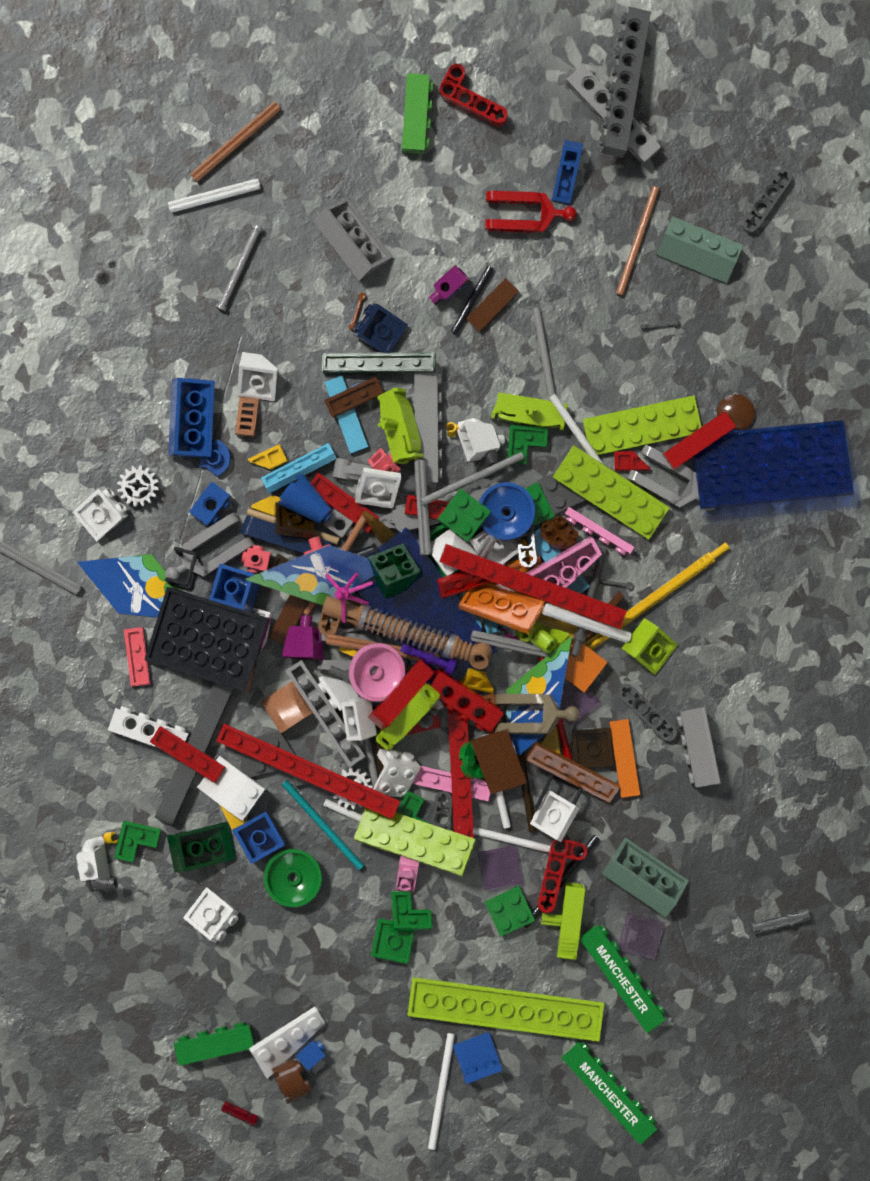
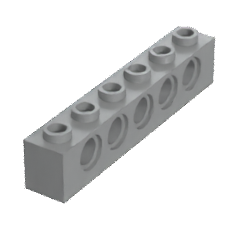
M582 64L566 79V85L603 122L608 112L605 110L606 103L600 104L596 98L604 96L606 100L610 99L611 93H608L607 90L609 87L603 80L599 81L595 77L596 74L591 67H586ZM590 82L594 88L587 90L583 85ZM633 113L631 124L633 129L630 131L627 149L642 165H645L660 151L661 146L659 144L661 142L655 135L651 136L646 131L648 130L646 125L641 121L638 122L634 118L635 115ZM611 131L616 137H618V134L616 132ZM638 137H642L645 139L646 143L644 145H639L636 143L635 139Z
M301 660L287 669V674L347 765L352 767L364 759L366 756L355 740L347 741L344 722L318 686L305 663Z

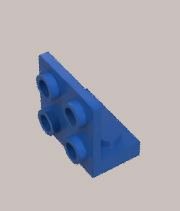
M489 1032L453 1045L466 1084L503 1071Z

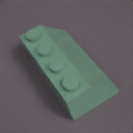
M672 216L657 256L727 284L743 245Z
M626 837L602 872V875L664 917L675 907L689 880Z

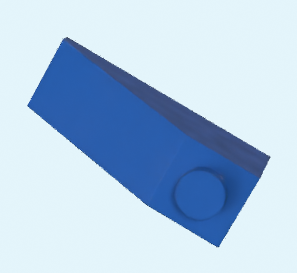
M569 140L564 141L552 200L571 203L583 143Z

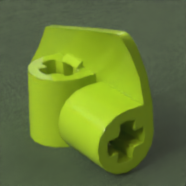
M538 620L529 634L516 631V637L520 640L532 642L547 654L556 649L569 637V633L542 625Z

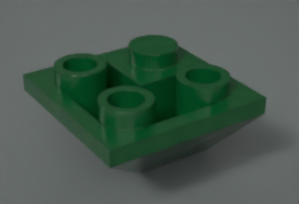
M404 544L369 557L376 583L385 599L404 592L421 574L420 569Z

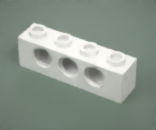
M121 706V709L115 708L108 728L109 731L152 746L155 745L150 743V740L159 726H162L186 742L190 735L186 733V728L177 725L175 728L169 727V722L157 719V722L149 720L150 716L139 713L137 716L131 713L132 709ZM130 718L136 721L134 729L127 727V721ZM147 725H152L155 729L151 736L145 733Z

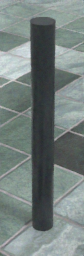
M486 266L451 329L452 333L458 334L491 275L493 267Z

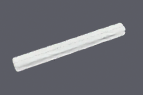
M253 179L168 202L170 212H176L259 190L261 186L258 179Z
M546 604L543 607L542 613L544 615L625 643L631 640L632 634L629 631L550 604Z

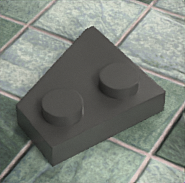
M554 473L538 480L554 515L587 500L552 477Z

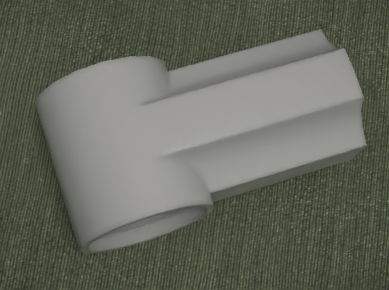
M337 458L335 459L332 477L340 480L351 479L359 481L363 467L371 469L372 467Z

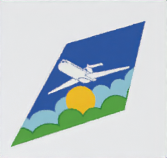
M328 545L245 580L324 606L327 596L335 598L334 593L337 591L325 577V574H329L341 588L345 587L355 573H358L357 578L349 587L350 589L362 584L373 577L374 574L368 558Z
M152 554L77 562L119 614L158 617L166 588L170 587L180 590L179 587L169 585L165 581L166 571Z
M572 635L506 690V694H549L553 696L560 709ZM506 706L507 723H543V706ZM511 735L518 756L543 735Z

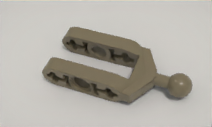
M496 694L495 705L543 706V723H497L493 728V733L508 728L510 735L550 734L560 718H566L568 721L573 722L579 718L580 713L574 706L568 707L566 710H559L553 696L549 694Z

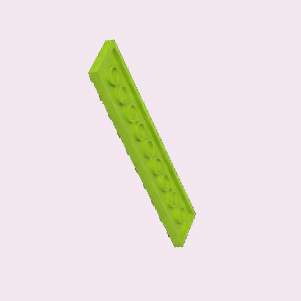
M412 977L407 1016L600 1041L604 1002Z

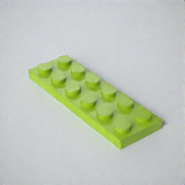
M695 395L582 419L586 439L597 455L687 437L701 428Z
M575 445L571 447L552 476L647 539L651 537L670 508Z
M366 807L354 836L355 841L462 877L476 842L474 838L399 813H395L394 818L391 819Z

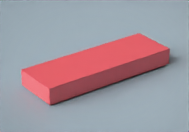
M144 628L124 629L131 687L149 685L151 683L148 661L145 660L147 652Z

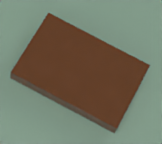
M508 728L471 740L490 794L527 783L526 775Z

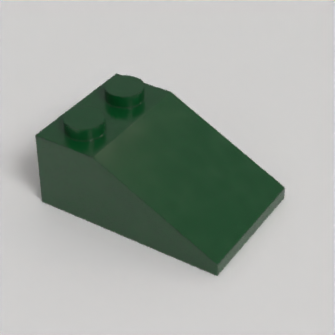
M228 822L167 835L174 873L187 872L235 859Z

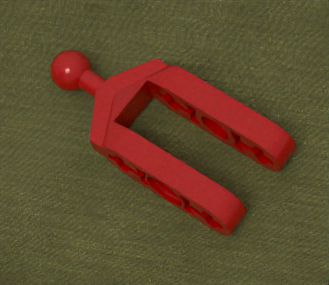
M486 191L485 202L541 204V221L486 219L485 231L545 232L554 217H563L567 221H573L577 217V211L572 206H567L563 210L555 209L546 193L521 191Z

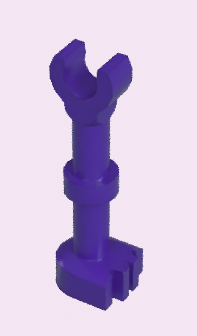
M404 643L400 650L403 653L425 660V663L429 665L432 663L445 668V673L452 675L457 660L451 658L448 661L434 656L431 652L428 654Z

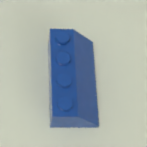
M175 378L172 380L168 456L211 457L215 381L190 378Z

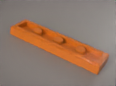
M629 720L611 721L609 725L621 798L640 795Z

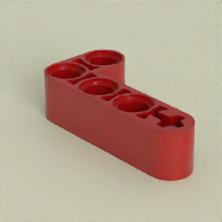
M461 64L451 65L439 88L441 99L494 126H503L507 122L508 114L506 108L461 86L465 79V69ZM453 71H460L462 75L459 78H454L451 73ZM450 87L453 89V92L450 95H446L443 93V89ZM462 96H468L470 98V101L468 103H462L460 101V98ZM484 104L487 109L481 112L477 109V106ZM501 113L502 117L496 119V115Z
M419 659L368 718L381 730L386 729L435 671L423 660Z
M554 839L551 842L538 897V907L542 912L549 913L554 910L566 858L574 860L584 859L587 855V848L584 844L562 839L561 842L564 843L565 848L562 852H556L554 845L558 840ZM575 846H581L584 850L583 854L579 857L573 854ZM554 860L560 862V869L557 871L550 869V863ZM549 879H553L556 882V887L553 890H548L545 887V883ZM543 891L554 894V897H549V902L552 905L548 906L547 909H544V905L541 904L542 901L546 900L547 896L543 895Z

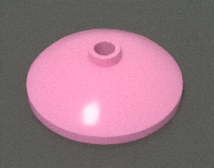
M373 643L361 648L354 655L349 667V679L354 691L369 701H383L405 676V666L400 654L391 646L382 643ZM374 667L375 672L371 674L370 670Z

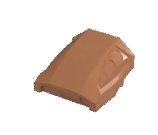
M293 681L261 701L280 734L313 714Z

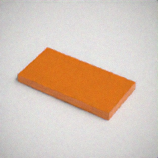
M491 582L467 590L459 603V609L529 634L546 604L543 600Z

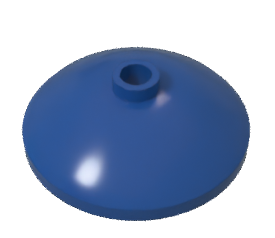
M510 482L495 484L488 488L479 500L482 505L492 511L482 524V528L497 539H516L524 535L533 524L535 518L534 501L528 491L518 484ZM504 510H510V515L505 516L503 514Z

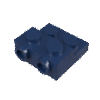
M369 304L363 312L365 314L363 320H359L353 328L355 333L353 335L380 353H390L408 324L379 304Z

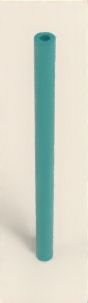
M286 780L282 784L285 790L359 871L364 866L363 863L290 782Z

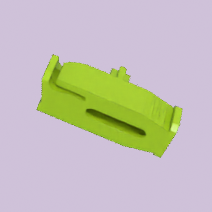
M393 388L377 396L378 401H380L381 414L378 427L385 430L393 463L407 464L411 460L423 459V454L417 453L421 450V439L413 409L405 395L406 390L403 388Z
M498 392L497 402L491 413L492 420L498 414L500 420L519 425L546 428L560 427L559 431H563L565 425L564 419L551 401ZM564 403L563 406H564V407L566 408V410H567L568 404Z
M425 683L396 719L386 729L381 730L376 737V741L386 750H391L432 708L440 694L432 686ZM382 738H384L385 740H387V741L389 742V744L387 745V744L382 740Z
M565 882L561 915L542 913L541 924L560 926L556 954L559 958L577 959L585 884Z

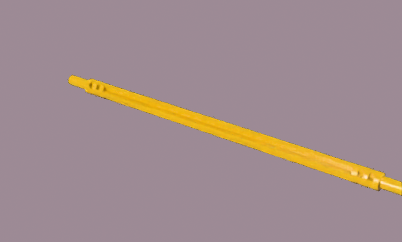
M725 542L713 552L706 553L626 612L620 629L627 626L714 563L717 557L730 549L728 544ZM596 633L583 644L593 650L610 637Z

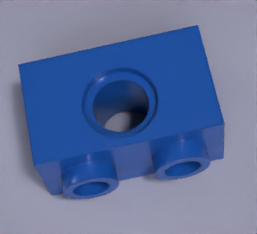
M211 481L189 513L208 527L211 524L214 525L220 518L218 515L222 509L226 510L230 505L231 495ZM211 500L217 503L214 510L207 509V503Z

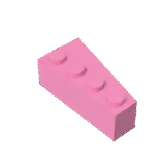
M588 537L526 573L567 588L602 553L593 537Z

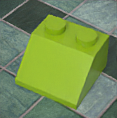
M644 618L631 635V640L625 643L621 649L656 675L678 644L658 626Z

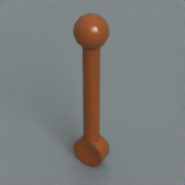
M363 292L358 295L359 302L353 321L349 325L351 331H354L353 328L356 324L362 302L366 298Z

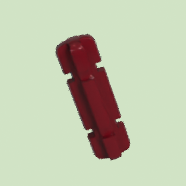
M227 1101L224 1102L221 1108L222 1112L230 1113L231 1116L244 1122L248 1121L247 1123L252 1126L258 1120L257 1115L249 1114V1111L236 1105L232 1106V1103Z

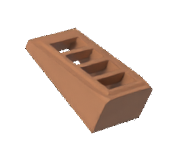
M239 398L236 435L255 437L259 399ZM243 403L254 404V408L243 407ZM242 411H253V415L242 414ZM242 418L252 419V422H244L241 420ZM241 425L251 426V430L241 429Z

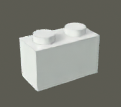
M354 698L341 702L347 741L364 740L377 735L375 723L368 718L373 712L371 701L364 698Z

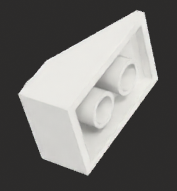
M219 756L216 761L224 765L225 769L216 783L204 777L197 788L237 818L245 821L266 791V788Z

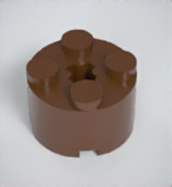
M291 1059L271 1068L272 1072L276 1073L274 1078L282 1095L287 1098L285 1099L287 1104L308 1095V1091L311 1088L307 1079L301 1077L300 1074L303 1073V1070L297 1060Z

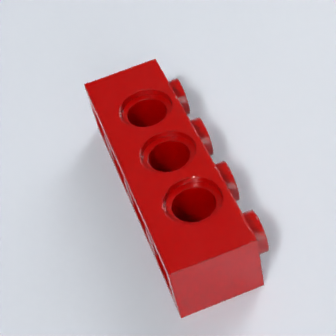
M440 668L436 670L427 683L440 694L439 699L444 701L443 705L452 711L456 709L460 712L459 715L467 721L473 720L476 722L475 726L482 731L488 730L491 732L504 714L501 708ZM451 687L453 691L449 695H444L442 693L443 689ZM461 698L469 699L466 705L458 704ZM483 708L484 713L481 716H476L474 714L476 709Z

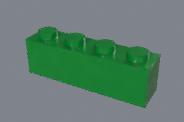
M243 1021L235 1023L234 1027L229 1029L226 1026L215 1028L216 1032L208 1033L205 1030L197 1032L195 1037L189 1038V1035L177 1037L178 1041H175L173 1044L178 1065L181 1066L248 1050L255 1045L251 1024H246Z

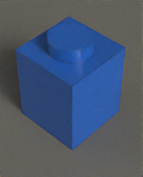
M313 1039L296 1054V1058L309 1071L326 1056V1047L320 1040L316 1042Z

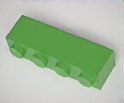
M407 73L402 137L403 153L425 154V148L429 149V137H426V130H430L431 118H427L428 111L432 109V100L429 99V92H433V81H430V75Z

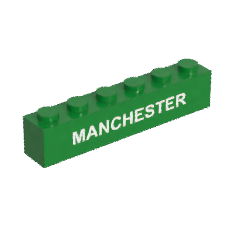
M595 924L580 935L579 939L646 1033H649L666 1020L663 1017L666 1013L660 1005L656 1006L653 1003L652 999H654V996L648 988L646 990L643 989L641 986L643 981L637 972L633 975L629 969L632 965L627 958L624 957L622 959L618 954L620 949L614 941L611 943L608 940L607 936L609 933L604 926L599 927L598 924Z
M576 1041L560 1056L561 1059L641 1146L657 1130L655 1126L657 1122L650 1114L646 1116L641 1111L643 1107L637 1100L632 1101L628 1097L631 1093L623 1085L621 1087L615 1082L617 1078L611 1071L606 1072L602 1068L604 1066L603 1062L597 1056L593 1058L589 1054L591 1049L584 1042L580 1044Z

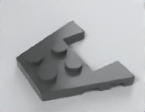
M279 731L257 737L294 754ZM241 752L240 770L250 778L280 770ZM292 775L295 786L309 783Z

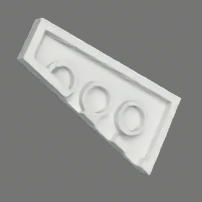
M313 1007L249 1048L267 1079L273 1074L271 1068L286 1062L325 1024L316 1007Z

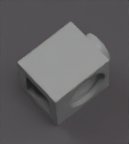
M334 509L331 513L332 517L326 524H323L324 527L342 539L345 536L349 537L354 529L352 527L353 521ZM338 520L345 522L346 525L343 530L335 528V523Z

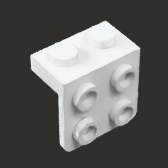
M380 749L377 756L384 765V768L373 789L388 796L403 798L421 767L410 752Z

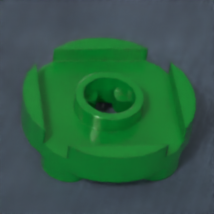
M471 741L464 743L459 752V759H462L463 764L460 766L463 774L469 779L484 778Z

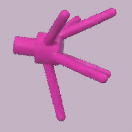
M355 573L345 587L341 588L329 574H325V577L337 590L334 596L341 601L343 623L346 622L345 600L350 599L364 605H369V602L352 596V593L373 585L372 581L352 589L349 588L357 578L358 573Z

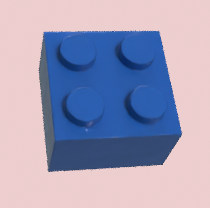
M219 564L209 600L252 613L260 584L245 579L256 574Z
M268 811L232 830L251 864L286 845Z

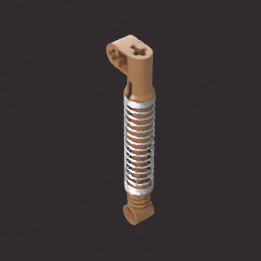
M327 596L324 602L318 625L319 631L325 636L327 634L334 635L342 621L341 601ZM345 601L346 622L354 624L358 629L363 630L366 628L365 631L370 629L371 633L376 631L377 635L382 633L383 637L388 635L389 639L394 637L395 641L400 639L401 643L407 639L406 644H409V641L412 640V646L418 642V648L421 647V644L425 645L424 650L427 649V646H431L430 652L433 651V648H437L436 654H438L439 650H443L442 656L451 659L460 656L461 660L465 658L464 661L469 659L471 665L476 669L486 668L492 656V648L486 643H478L472 646L471 642L470 644H468V641L463 643L460 636L451 634L450 638H448V632L442 636V630L436 634V628L430 632V626L424 630L425 625L422 624L418 628V622L413 627L412 620L407 622L406 618L401 620L400 616L395 618L394 614L389 616L388 612L383 614V611L377 612V609L372 610L370 606H358Z

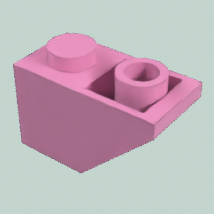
M400 857L396 890L415 891L419 862Z

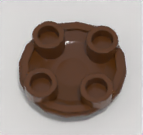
M731 394L724 397L718 404L717 416L726 411L736 425L731 430L732 432L747 429L754 419V407L745 396Z
M562 516L546 520L540 529L541 536L549 545L561 549L572 547L579 535Z

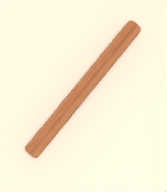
M273 102L197 167L191 173V177L196 182L202 179L281 111L278 103Z
M327 634L326 644L357 650L366 645L378 643ZM386 644L394 648L403 658L420 659L401 652V646ZM431 652L434 654V656L440 658L439 653L436 654V652Z

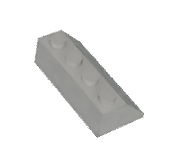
M348 197L326 207L313 220L358 281L371 275L393 258Z
M705 707L679 712L680 716H677L678 727H682L683 735H680L682 746H686L687 754H684L686 765H690L691 773H688L690 784H694L695 788L719 784L720 778Z

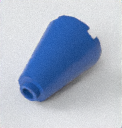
M300 473L296 477L298 481L289 484L281 495L278 504L318 524L322 522L326 524L332 517L330 513L331 507L306 476Z

